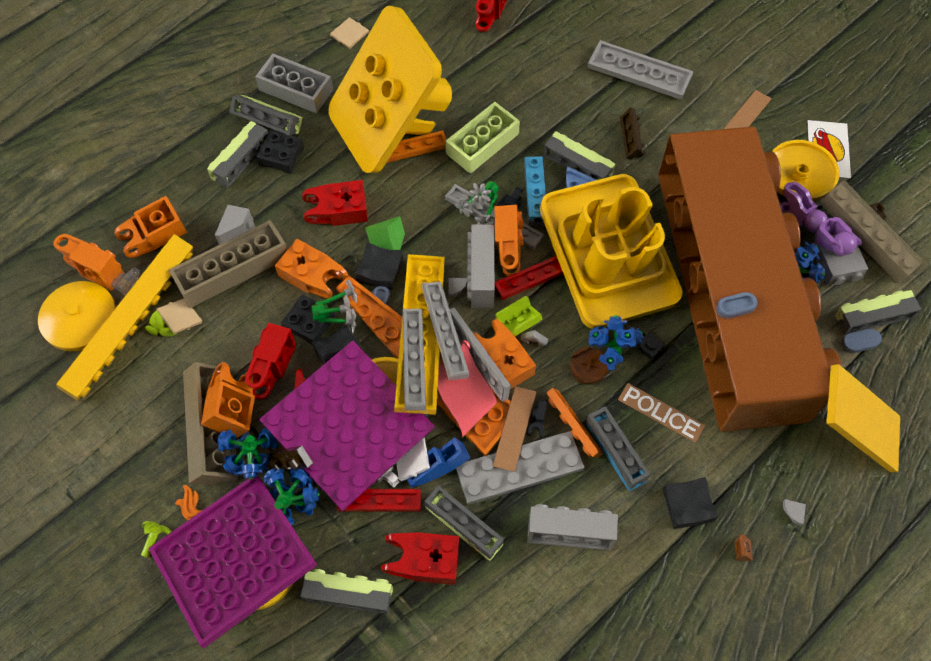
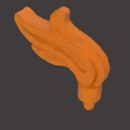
M183 485L185 490L184 499H178L175 505H180L183 517L186 520H190L203 510H197L196 508L199 501L198 493L194 491L193 494L189 486Z

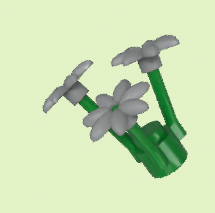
M489 181L486 185L482 183L480 188L474 183L473 187L475 190L469 191L474 196L468 201H464L462 197L460 200L455 198L457 203L455 207L460 209V214L464 213L466 217L473 213L468 208L472 202L479 199L480 205H483L484 200L490 202V199H492L487 214L484 216L480 213V218L475 217L474 219L478 222L477 225L495 224V220H491V212L498 198L496 193L499 191L498 185L495 182Z
M347 280L345 283L348 288L344 292L323 301L315 302L316 305L311 306L314 321L318 320L319 323H345V325H350L349 330L353 334L356 326V314L354 309L351 310L349 308L348 296H351V299L357 303L358 295L354 291L355 287L352 286L351 281ZM345 296L343 298L344 305H340V307L328 309V306L324 305ZM346 312L345 319L326 318L329 317V313Z

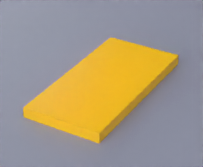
M839 364L832 365L827 424L890 473L898 472L900 415Z

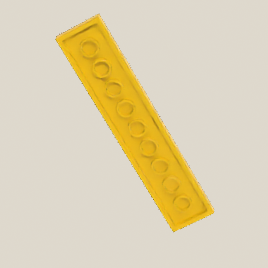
M408 254L403 309H422L426 410H405L402 316L394 412L436 415L440 349L421 287L422 283L441 282L443 287L445 257Z

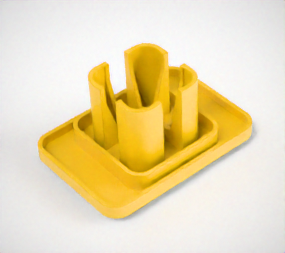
M387 6L382 10L329 104L331 121L361 169L366 173H379L405 134L426 135L433 130L436 125L434 121H423L416 118L421 109L445 111L452 99L450 84L445 78H441L442 68L440 61L403 9L394 6Z
M619 174L550 192L543 197L540 205L542 219L580 318L591 329L598 326L608 327V323H604V320H610V316H621V320L629 321L673 308L682 297L681 285L663 245L665 239L663 228L660 223L654 224L649 212L653 206L648 194L639 188L636 180L627 174Z

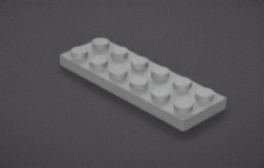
M601 40L587 67L682 100L693 75V71Z
M569 431L522 445L515 472L494 467L493 463L496 453L467 461L456 468L466 503L470 505L583 471L584 465L572 433Z

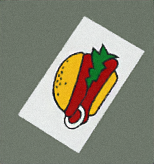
M808 120L809 141L824 147L833 155L839 167V177L851 178L847 124Z

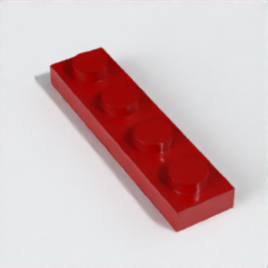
M557 256L494 282V288L501 300H505L559 277L564 273Z
M367 489L343 512H421V489ZM337 506V511L342 512L340 508Z

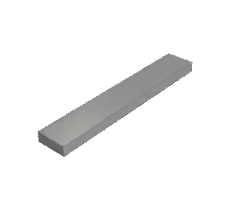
M455 184L445 195V200L455 205L457 204L455 198L460 200L462 197L464 201H468L474 195ZM478 199L472 202L468 208L473 212L471 215L480 218V213L484 216L487 214L490 203L484 200V204L480 205ZM495 206L491 212V220H495ZM523 223L522 235L524 236V245L535 251L544 239L545 234Z
M441 282L422 283L421 288L448 379L469 378V371Z
M455 308L449 309L459 342L462 343V340H466L470 343L471 349L469 351L475 365L501 401L508 400L511 385Z
M403 309L405 410H426L422 309Z

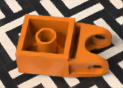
M167 196L134 212L133 217L115 229V236L118 240L132 239L123 248L125 256L129 258L139 257L167 244L174 234L180 237L188 233ZM129 230L127 233L120 235V232ZM133 248H137L136 251H134V252H129V250H131V249H133Z
M517 205L495 206V243L500 254L503 273L507 277L521 271V246H524L522 229L524 225L522 212L518 211ZM517 267V270L514 273H508L506 271Z
M61 234L55 238L54 247L63 254L64 261L77 269L82 277L112 291L125 275L121 269V264L116 261V256L111 251H103L92 242L89 244L68 234ZM64 239L68 240L67 245L62 247L59 246L60 241Z
M299 239L293 242L275 264L278 277L308 294L312 293L324 299L334 296L333 292L325 284L328 280L334 278L345 280L349 276L347 271L329 256Z
M494 319L491 324L495 332L494 337L485 339L475 332L472 333L511 385L510 389L535 375L536 364L517 338L502 322Z
M221 362L217 366L207 390L201 425L220 433L232 430V433L236 435V439L250 430L255 395H253V388L248 387L246 384V373L240 377L239 381H236L230 374L229 364ZM252 376L251 379H250V382H251L252 384H253V376Z

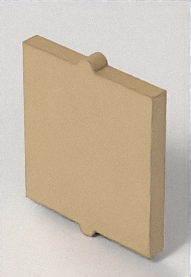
M349 17L332 31L330 36L336 39L339 44L342 43L350 49L368 34L369 30L363 27L360 22L357 23Z
M185 299L173 303L169 302L168 305L157 308L162 319L174 334L186 329L190 330L191 327L202 323L201 318L193 308H189Z

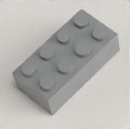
M276 54L270 56L255 76L259 91L316 114L333 91L331 76Z
M471 225V232H468L467 301H471V308H494V225Z
M537 504L535 507L531 506L527 543L612 551L617 541L618 514H612L608 510H602L599 513L591 512L590 509L580 508L578 511L569 510L568 507L559 506L555 509L548 508L547 505Z

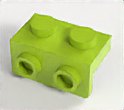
M527 296L495 314L496 319L502 322L514 336L519 335L543 320L542 315L530 305Z

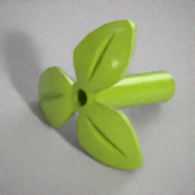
M155 311L150 317L149 323L152 326L148 325L145 327L147 332L157 336L158 332L164 337L176 335L170 328L164 327L165 322L158 311Z
M145 521L142 523V528H144V534H149L141 555L149 558L151 554L149 547L155 544L158 534H170L172 531L156 522Z

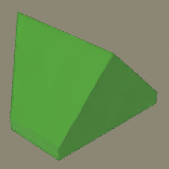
M400 216L365 227L371 244L388 250L401 249L405 232Z

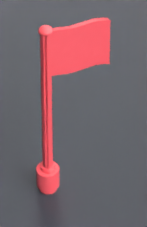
M462 340L460 345L469 371V378L449 380L444 362H442L438 369L437 387L443 402L457 421L463 437L497 404L491 387L475 365L469 351L471 345L466 340Z

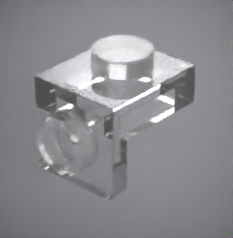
M133 267L126 275L121 273L111 282V287L127 295L138 281L140 270Z

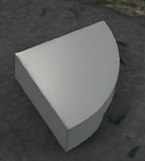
M449 278L448 296L455 297L467 286V278Z
M535 330L523 333L520 340L528 344L529 341L536 342L538 346L547 345L548 338Z
M785 499L783 501L784 511L792 519L793 523L802 526L804 524L806 504Z

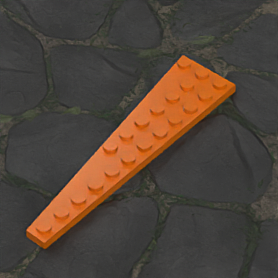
M348 276L336 287L339 294L344 292L348 288L345 281H351L358 297L357 303H355L351 296H348L350 307L355 310L356 314L389 351L399 359L402 316L352 277ZM439 350V365H440V364L443 362V359H442L441 352H440V350ZM437 389V404L460 429ZM493 389L497 404L465 435L483 456H487L500 441L511 403L510 400L501 401Z

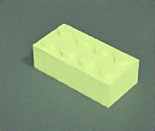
M494 102L445 141L446 154L471 174L519 134L520 121Z

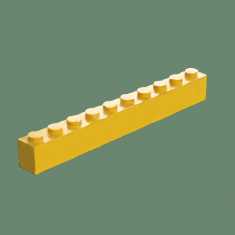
M175 234L171 237L56 385L59 390L77 401L81 397L85 398L91 390L89 388L93 381L97 382L103 374L101 370L104 366H109L115 358L113 356L117 350L121 351L123 349L127 336H132L135 333L140 319L142 321L145 320L150 312L148 311L150 306H155L161 298L159 296L163 290L166 292L172 284L170 280L173 277L169 269L193 257L192 245Z

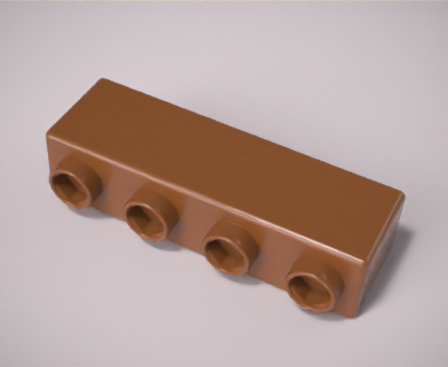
M755 127L670 134L658 177L718 428L721 432L812 422L828 403L831 366L837 364L842 366V363L834 349L823 348L815 323L821 312L820 292L812 278H802L795 257L797 248L800 247L799 224L792 213H782L776 194L781 182L779 159L774 152L763 151L760 137ZM748 292L757 298L758 304L755 310L749 314L726 319L719 316L716 311L719 300L724 297Z

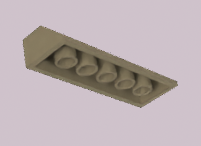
M845 180L819 202L833 218L838 217L842 219L852 229V233L862 241L860 246L896 283L909 276L921 265L922 259Z
M271 220L169 269L189 308H192L275 266L288 248Z
M199 362L193 363L183 371L189 483L211 485L235 481L238 479V475L229 473L223 468V465L225 464L224 458L226 456L237 455L236 448L233 447L231 450L223 449V451H219L218 437L221 433L201 425L207 390L217 366Z

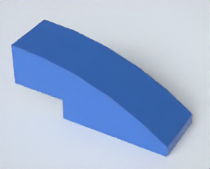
M454 437L440 449L433 447L427 452L430 469L417 474V477L413 476L407 480L412 488L425 484L459 467L469 460L470 456L464 444Z

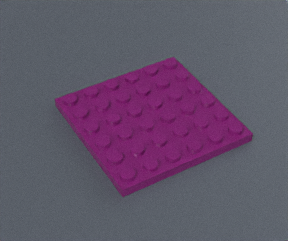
M351 341L259 419L285 449L303 446L313 462L309 467L303 469L306 470L310 477L342 512L435 428L424 414L394 412L396 385L354 341Z
M258 474L257 478L247 479L149 547L195 638L203 649L317 566V563L282 510L275 508L274 504L276 501Z

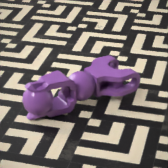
M789 182L784 186L783 195L788 201L780 204L782 213H792L800 226L804 224L808 231L816 233L814 240L816 244L841 257L852 254L857 245L862 244L861 239L852 233V229L842 219L838 217L828 219L825 212L816 210L818 206L813 203L811 195L805 187L797 182Z

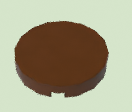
M591 347L578 349L570 360L572 376L583 384L593 385L602 381L608 372L607 365L599 360L600 355H604V353L599 349L595 350Z

